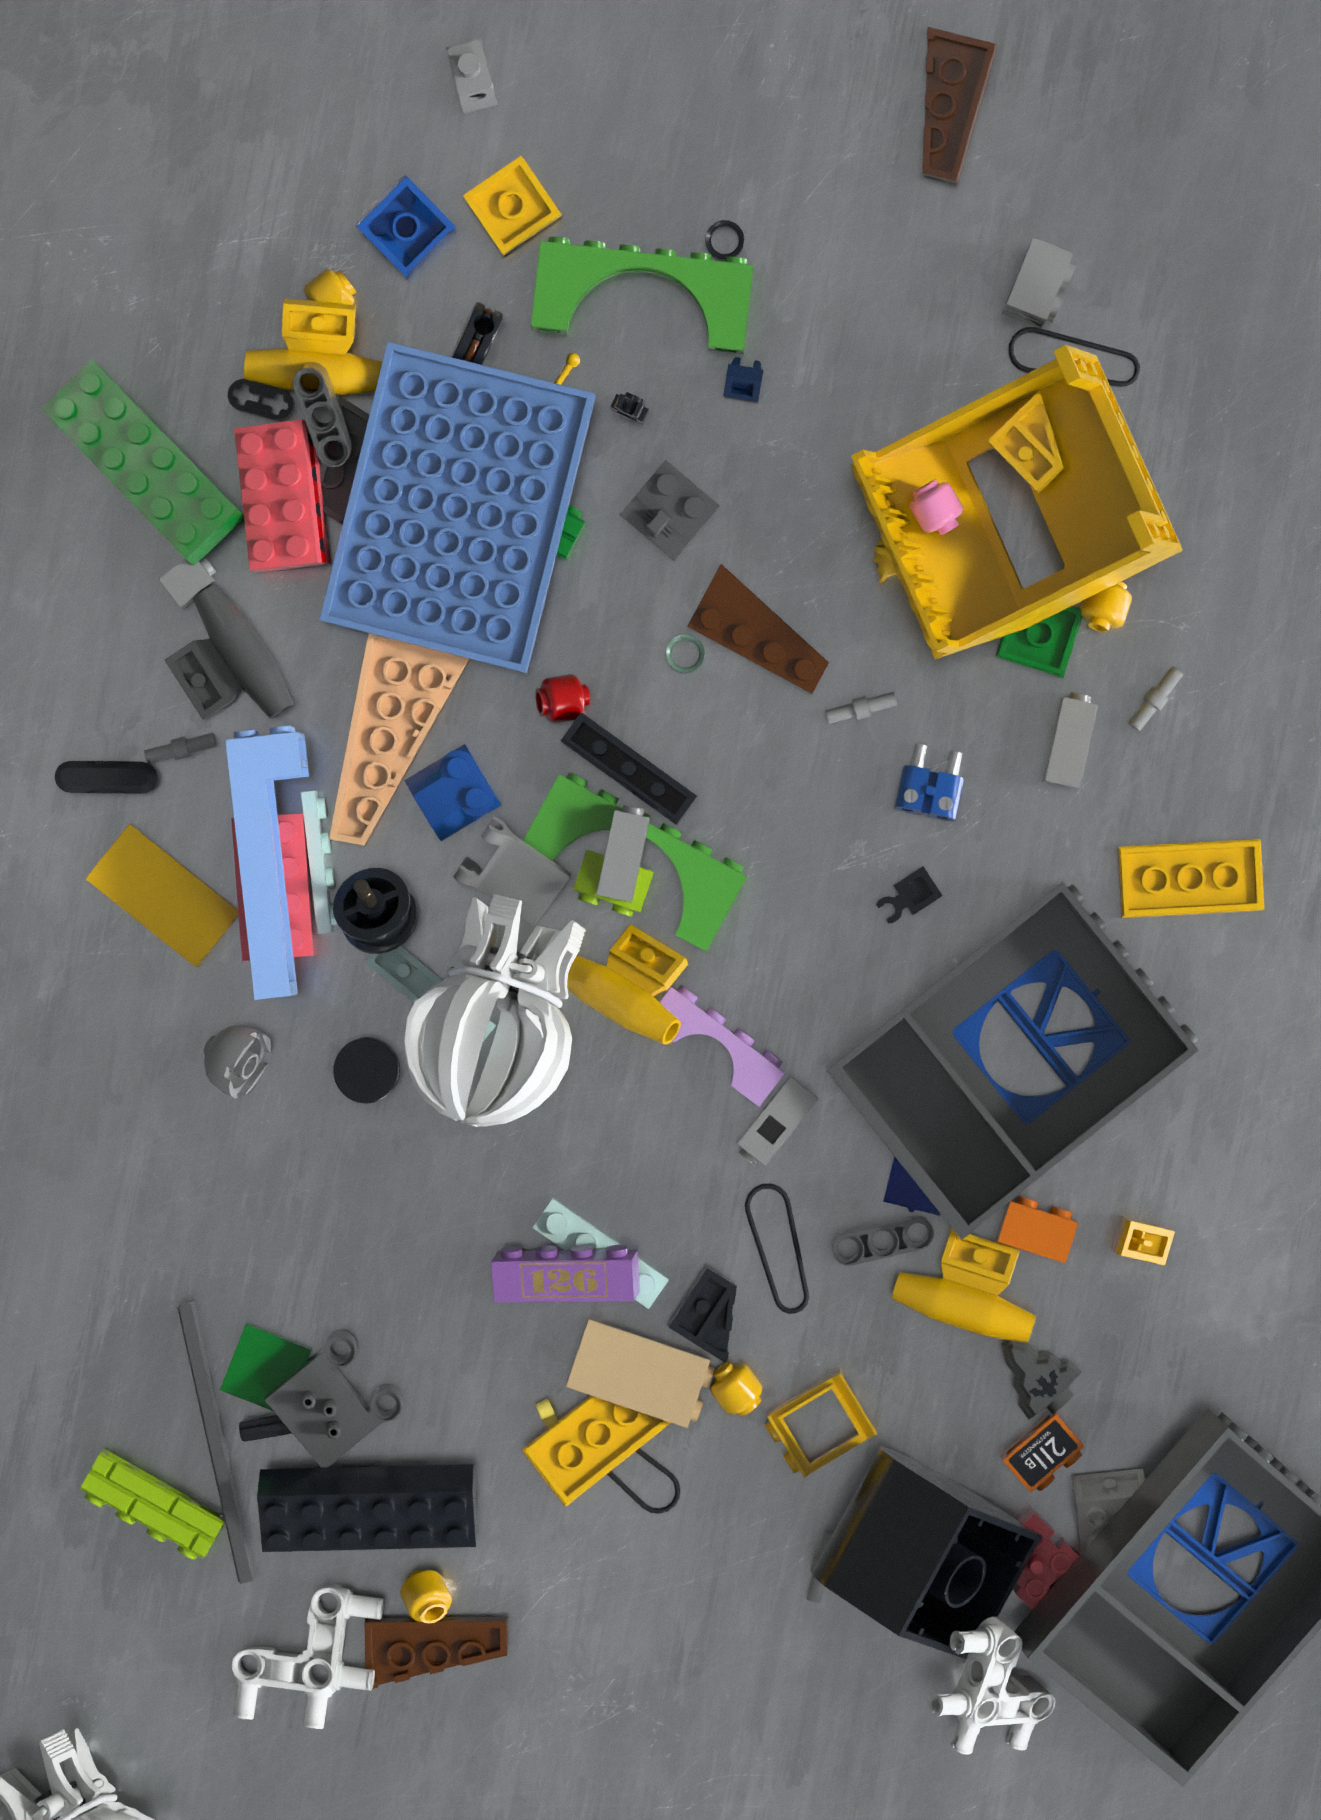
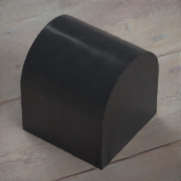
M881 1446L813 1569L812 1575L830 1591L897 1636L967 1659L969 1653L957 1654L951 1649V1634L954 1631L976 1630L987 1618L998 1617L1042 1535L945 1475L902 1453Z

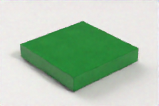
M1070 606L1026 629L1001 637L995 657L1064 678L1083 618L1081 608Z
M246 1323L220 1390L273 1411L265 1402V1396L308 1361L312 1348Z

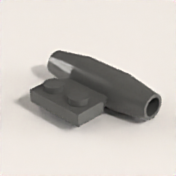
M217 583L197 594L193 601L210 639L190 642L166 658L165 662L202 720L207 719L233 702L241 688L269 719L292 706L294 703L275 660L246 615Z

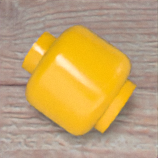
M325 269L305 284L303 289L307 297L306 300L353 305L355 302L352 295L356 293V290L340 270L335 273L331 269Z
M1121 581L1083 600L1081 615L1089 621L1088 626L1091 629L1106 633L1109 629L1123 626L1132 600L1131 594L1126 590L1127 585Z
M726 1362L714 1371L713 1376L715 1378L710 1385V1392L727 1414L744 1416L760 1404V1395L762 1394L763 1387L749 1366L744 1363L732 1365L730 1362Z
M420 1569L412 1572L400 1589V1595L409 1616L415 1621L429 1624L441 1620L447 1614V1610L452 1602L450 1592L442 1575L434 1570Z

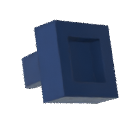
M735 357L732 363L728 364L723 396L758 402L764 371L761 369L760 361L755 360L752 368L740 366L741 358Z

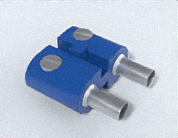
M916 743L911 766H903L895 809L917 815H929V817L935 819L955 821L964 778L958 776L962 753L950 751L946 773H936L930 771V769L923 768L928 746Z

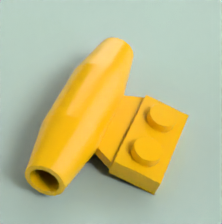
M285 298L282 313V337L287 347L247 350L244 360V379L294 391L293 379L296 373L304 364L315 362L322 365L328 372L335 394L375 393L382 361L347 352L354 341L356 305ZM309 372L302 375V382L307 388L316 389L320 386L319 378L314 373Z
M630 924L610 948L606 966L576 955L568 973L567 988L583 1003L623 1028L667 1045L677 1036L681 1022L653 996L664 990L667 991L686 968L688 962L684 956Z
M951 1228L941 1259L943 1278L900 1272L892 1294L893 1300L932 1320L985 1337L1028 1343L1036 1320V1315L998 1296L1010 1284L1020 1250L972 1234L967 1235L961 1240L953 1228Z

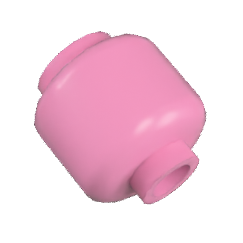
M934 479L912 493L914 499L911 501L909 508L924 532L929 533L937 530L940 535H943L959 525L956 518L961 515L963 506L949 483H938Z

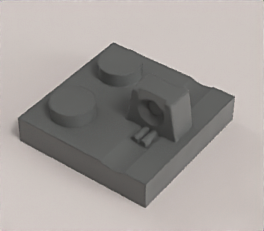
M665 460L620 513V516L675 561L720 505Z

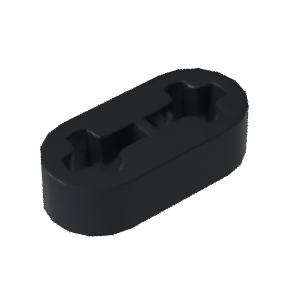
M239 379L233 382L228 389L227 397L229 403L242 413L282 422L289 419L295 410L293 397L288 391L281 388ZM244 386H248L250 394L258 396L259 400L258 402L246 400L244 405H239L240 400L235 396L236 391H242ZM278 395L283 396V401L288 404L287 410L281 409L279 415L274 414L273 407L263 404L264 399L275 401Z

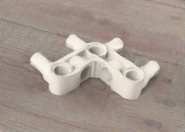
M328 1585L316 1591L308 1611L307 1623L310 1625L306 1650L300 1654L277 1652V1649L274 1647H248L237 1653L233 1658L232 1680L237 1685L233 1717L254 1719L258 1688L269 1686L304 1691L307 1697L303 1726L323 1729L328 1697H332L336 1690L345 1687L372 1691L375 1670L344 1666V1662H342L347 1619L350 1616L380 1620L383 1613L384 1599L353 1595V1591H350L348 1588H340L335 1585ZM324 1593H331L336 1597L338 1606L334 1612L326 1611L322 1607L321 1598ZM245 1655H252L257 1659L259 1667L256 1673H248L244 1670L242 1660ZM315 1664H321L327 1668L329 1677L326 1682L320 1683L313 1678L312 1669Z
M998 1617L987 1618L976 1630L954 1631L951 1634V1649L957 1654H969L956 1691L945 1694L933 1693L929 1698V1710L935 1716H958L959 1722L954 1738L951 1741V1747L961 1754L968 1755L973 1752L980 1728L1012 1724L1005 1739L1006 1743L1016 1750H1026L1035 1724L1046 1719L1055 1708V1698L1032 1676L1013 1675L1009 1679L1012 1668L1016 1667L1023 1643L1022 1639Z

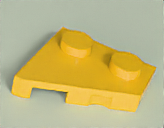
M1038 392L988 439L989 444L1037 493L1044 489L1064 469L1043 398Z

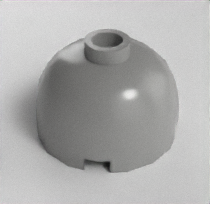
M245 1025L229 1026L220 1031L216 1036L210 1037L204 1047L205 1072L209 1081L220 1091L234 1099L238 1098V1092L246 1095L259 1081L266 1068L267 1063L261 1062L264 1050L268 1053L271 1052L270 1038L266 1034Z

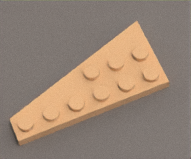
M368 633L329 839L365 846L470 658Z

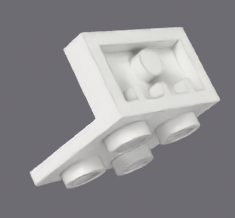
M1143 1468L1072 1476L1077 1507L1080 1555L1145 1481Z

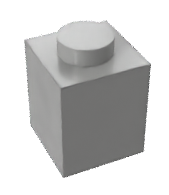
M205 556L195 565H192L184 558L158 580L182 609H185L194 602L193 598L197 594L217 583L212 577L217 571Z

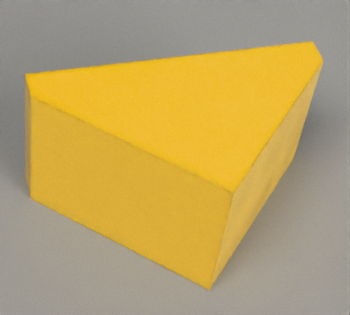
M1121 1216L1111 1250L1121 1256L1165 1265L1175 1231Z

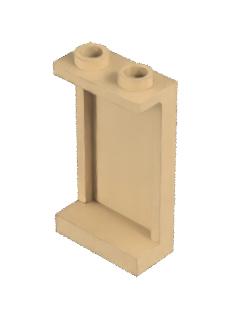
M589 1318L566 1387L688 1428L690 1420L694 1422L698 1420L703 1402L697 1399L701 1387L708 1389L715 1368L709 1367L710 1358L701 1357Z

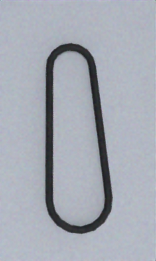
M1026 327L1019 330L1012 336L1009 343V356L1012 363L1018 369L1027 373L1036 368L1026 367L1016 360L1014 345L1021 335L1035 332L1129 358L1135 366L1133 376L1127 381L1107 379L1109 385H1131L1140 374L1138 359L1131 353L1037 327Z
M761 1184L753 1188L748 1194L745 1202V1212L774 1301L781 1311L795 1314L807 1306L809 1291L790 1199L787 1193L779 1186ZM763 1189L777 1191L785 1201L804 1293L803 1302L796 1308L790 1309L785 1307L779 1299L751 1214L750 1203L752 1197Z
M641 1449L635 1452L668 1476L674 1483L675 1497L669 1505L660 1509L646 1505L612 1471L607 1473L637 1504L650 1513L661 1514L668 1512L676 1506L680 1498L681 1489L677 1478Z

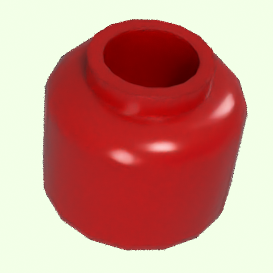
M573 674L545 678L540 688H537L535 692L537 710L540 716H545L551 723L576 720L581 712L584 713L585 706L590 704L589 689L586 684L581 685L579 679Z

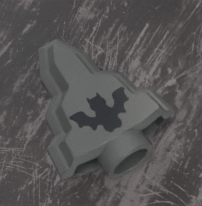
M1005 1340L1001 1344L1005 1362L1015 1374L1013 1387L1020 1396L1018 1405L1028 1419H1031L1045 1408L1051 1414H1054L1073 1397L1074 1394L1068 1388L1082 1372L1068 1359L1059 1361L1050 1352L1037 1353L1029 1343Z

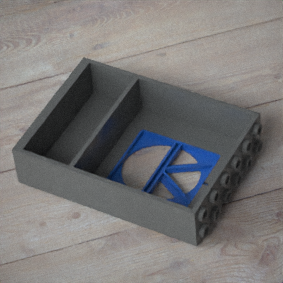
M1063 881L826 1070L961 1240L1199 1051L1194 1045L1199 1041L1196 1035L1186 1024L1179 1026L1172 1018L1176 1011L1164 996L1158 999L1149 989L1153 985L1150 978L1141 968L1134 971L1126 961L1130 954L1118 940L1113 943L1104 933L1108 929L1104 921L1095 911L1089 915L1081 905L1085 901L1082 894L1073 884L1067 887ZM1045 982L1047 987L1034 1021H1032L1011 995V991L1026 984ZM1067 987L1077 993L1090 1008L1095 1026L1044 1035L1061 988ZM997 1001L1066 1085L1065 1088L1043 1096H1022L1007 1091L991 1078L981 1059L979 1041L984 1020ZM1093 1042L1095 1048L1092 1057L1079 1076L1073 1072L1054 1048Z
M1207 1408L1017 1627L1014 1633L1022 1639L1023 1653L1047 1675L1184 1787L1321 1629V1497L1277 1458L1266 1451L1255 1439L1246 1434L1227 1415L1221 1412L1216 1416ZM1207 1504L1209 1505V1511L1202 1542L1200 1543L1178 1525L1176 1520L1187 1511ZM1225 1505L1236 1506L1248 1513L1256 1522L1261 1533L1260 1536L1214 1553ZM1167 1533L1237 1592L1241 1598L1223 1610L1204 1615L1183 1613L1168 1605L1160 1596L1153 1577V1560L1161 1537ZM1263 1551L1262 1564L1252 1585H1249L1226 1565L1229 1562L1255 1552Z

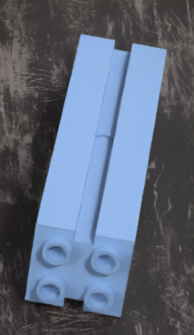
M291 726L269 728L270 735L260 736L259 731L255 730L234 732V739L225 740L254 1000L298 994L274 781L309 777L305 735L295 732V727Z

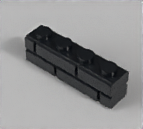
M582 712L561 739L563 744L675 825L679 823L697 798V795Z

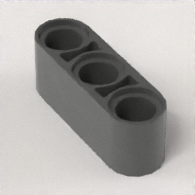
M306 363L294 376L293 388L320 461L329 467H339L346 462L352 452V439L328 372L319 363ZM314 373L319 378L320 386L316 389H309L304 386L302 382L303 374ZM322 406L329 409L332 414V420L328 423L319 422L314 416L315 408ZM332 440L340 442L344 447V454L332 456L326 449V443Z
M922 1216L905 1217L841 1232L833 1239L832 1252L840 1264L845 1266L861 1264L925 1249L933 1241L934 1230L930 1222ZM915 1223L923 1224L927 1228V1235L920 1242H913L908 1238V1229ZM880 1231L889 1232L893 1238L891 1246L885 1250H879L873 1246V1238ZM845 1239H852L858 1244L857 1253L850 1258H845L838 1253V1246Z

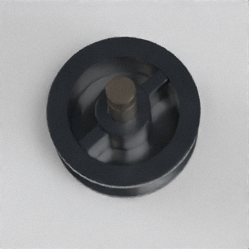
M368 868L351 875L339 887L333 902L334 918L346 939L353 947L365 953L382 954L398 948L412 935L418 920L416 902L404 881L396 873L383 868Z

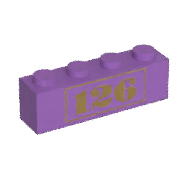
M587 1245L575 1246L571 1250H557L555 1246H541L536 1248V1251H522V1247L508 1246L498 1251L491 1261L494 1302L635 1301L640 1292L638 1249L628 1250L625 1245H612L607 1247L606 1250H592V1247Z

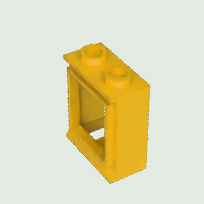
M840 1369L769 1411L767 1418L770 1422L765 1424L774 1442L777 1443L781 1440L788 1452L783 1456L792 1472L800 1471L804 1478L867 1439L877 1435L874 1425L871 1424L857 1397L845 1381ZM832 1389L858 1434L810 1463L783 1418Z

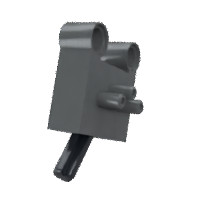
M344 1330L335 1331L327 1338L326 1344L322 1349L265 1396V1402L276 1415L239 1422V1433L241 1440L244 1442L293 1434L321 1468H328L381 1423L396 1419L401 1412L402 1395L399 1389L393 1385H381L372 1392L370 1406H368L336 1368L346 1367L352 1363L357 1351V1342L351 1333ZM336 1341H344L350 1346L351 1351L344 1357H338L332 1353L331 1345ZM382 1395H389L395 1399L396 1406L390 1411H384L377 1406L376 1400Z

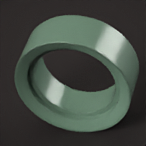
M678 635L669 642L666 648L668 664L679 673L694 672L704 661L705 650L703 644L693 635ZM683 640L693 642L699 650L697 662L690 667H680L672 659L673 647L676 643Z

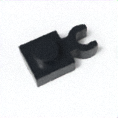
M626 392L625 395L616 394L610 406L612 411L642 425L649 414V409L644 407L645 400L629 392Z
M924 866L893 885L898 893L897 896L883 897L876 903V906L880 908L886 903L894 906L895 913L886 919L887 923L890 924L896 922L901 917L902 910L906 907L914 915L943 895Z

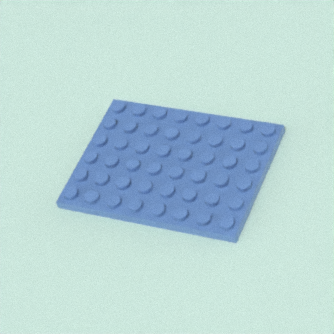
M387 342L319 620L527 673L596 394Z

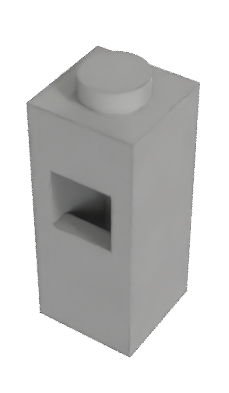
M1071 692L1070 698H1061L1042 782L1080 789L1098 710V704L1090 703L1091 696Z
M623 805L622 812L614 811L596 895L632 902L650 822L649 817L643 816L645 809Z
M789 1076L737 1141V1144L742 1147L738 1153L754 1166L758 1162L766 1166L818 1101V1097L792 1076Z

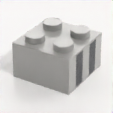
M1033 237L1002 313L1039 328L1043 327L1046 320L1052 322L1063 299L1057 296L1059 288L1066 289L1076 267V264L1070 262L1073 253Z

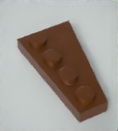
M928 27L922 173L925 176L958 184L997 45Z
M720 564L687 627L812 694L829 662L728 569Z
M443 1617L441 1620L429 1624L415 1621L412 1618H381L380 1620L365 1618L364 1622L365 1669L375 1670L373 1689L378 1688L381 1684L393 1681L398 1683L410 1680V1677L429 1672L431 1675L443 1672L446 1668L458 1665L467 1666L507 1656L508 1653L507 1617Z

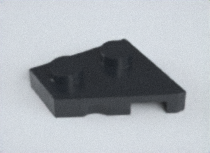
M705 1266L669 1320L667 1326L726 1363L729 1355L728 1342L729 1334L732 1330V1309L735 1303L737 1286Z

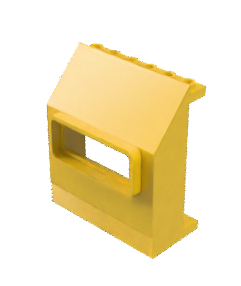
M1064 345L1053 351L1056 357L1053 361L876 452L862 449L851 455L854 462L851 464L853 475L861 488L867 507L874 518L882 542L887 548L896 574L904 587L909 604L917 617L925 641L930 647L934 659L1026 629L1183 551L1096 355ZM1038 392L1043 398L1064 469L1039 493L1032 487L1031 490L1065 567L1023 588L970 468L969 461L993 449L988 439ZM934 479L938 483H949L963 506L961 515L956 518L959 525L943 535H940L937 530L929 533L924 532L909 508L911 501L914 499L912 493Z

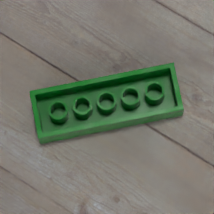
M92 359L41 408L61 431L192 565H195L206 556L244 518V514Z

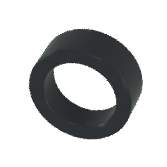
M721 220L714 223L706 233L705 244L707 251L712 257L720 261H725L728 256L737 257L744 247L743 231L736 223L729 220ZM729 228L737 234L739 242L733 252L721 254L712 247L711 238L716 230Z

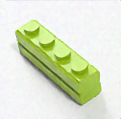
M105 1448L99 1453L80 1487L81 1490L86 1492L84 1498L92 1504L103 1507L106 1503L117 1510L115 1515L122 1521L134 1525L135 1521L148 1527L146 1531L148 1535L161 1542H165L166 1539L173 1541L179 1545L177 1550L181 1554L193 1560H196L197 1556L205 1558L225 1523L222 1514Z

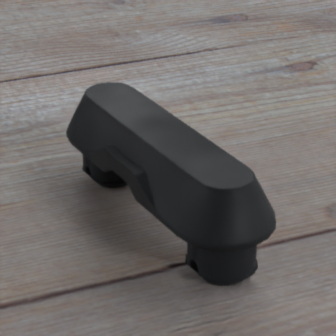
M67 761L59 765L55 772L57 786L64 792L142 794L151 791L158 779L157 772L152 765L146 762Z

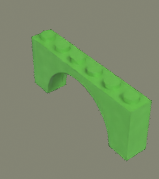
M554 236L549 237L548 242L540 241L531 319L532 331L567 334L575 308L594 286L617 274L636 271L649 272L674 281L693 297L706 322L709 351L744 354L753 265H748L747 259L728 256L725 262L711 260L712 255L696 252L690 253V258L676 256V251L661 248L655 249V254L640 252L641 247L625 244L620 245L619 250L605 248V243L590 240L584 241V246L571 245L570 239Z
M571 772L568 773L567 777L559 774L523 841L554 861L561 851L578 838L592 832L610 830L614 811L622 812L623 810L616 805L619 798L602 789L599 790L598 794L585 788L588 781ZM644 812L643 816L650 818V815ZM649 823L646 838L654 842L668 855L679 874L682 884L683 912L675 935L707 951L747 876L741 873L744 867L725 857L722 863L710 857L713 850L696 840L693 841L691 846L679 840L681 832L665 823L661 825L660 829Z

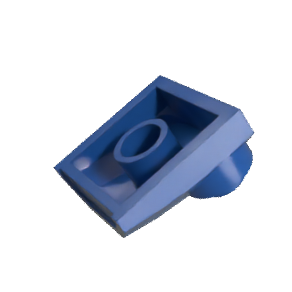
M406 175L393 183L362 214L354 225L405 277L410 274L413 267L446 234L456 228Z
M466 744L449 752L436 762L404 780L440 841L501 806L500 801Z

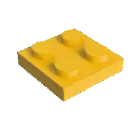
M522 155L463 195V198L503 256L562 216Z

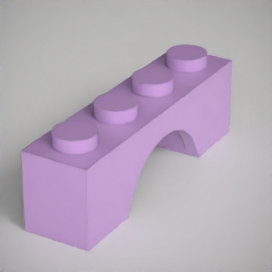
M681 985L678 990L671 986L660 1000V1003L681 1022L680 1030L672 1042L692 1034L708 1035L720 1041L729 1051L733 1061L731 1086L760 1107L785 1074V1071L779 1068L783 1061L767 1049L763 1054L755 1050L751 1046L755 1041L739 1028L734 1033L723 1025L726 1018L711 1007L705 1012L697 1006L695 1001L698 997Z

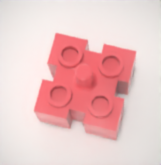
M1031 1507L1018 1521L1036 1531L1042 1537L1013 1589L1015 1594L1033 1610L1053 1587L1052 1584L1059 1577L1061 1578L1076 1561L1080 1553L1063 1537L1054 1542L1050 1538L1055 1533L1052 1526Z

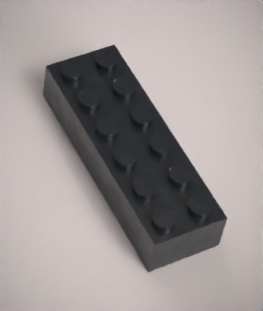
M474 1464L260 1469L257 1502L262 1552L476 1547L477 1509Z

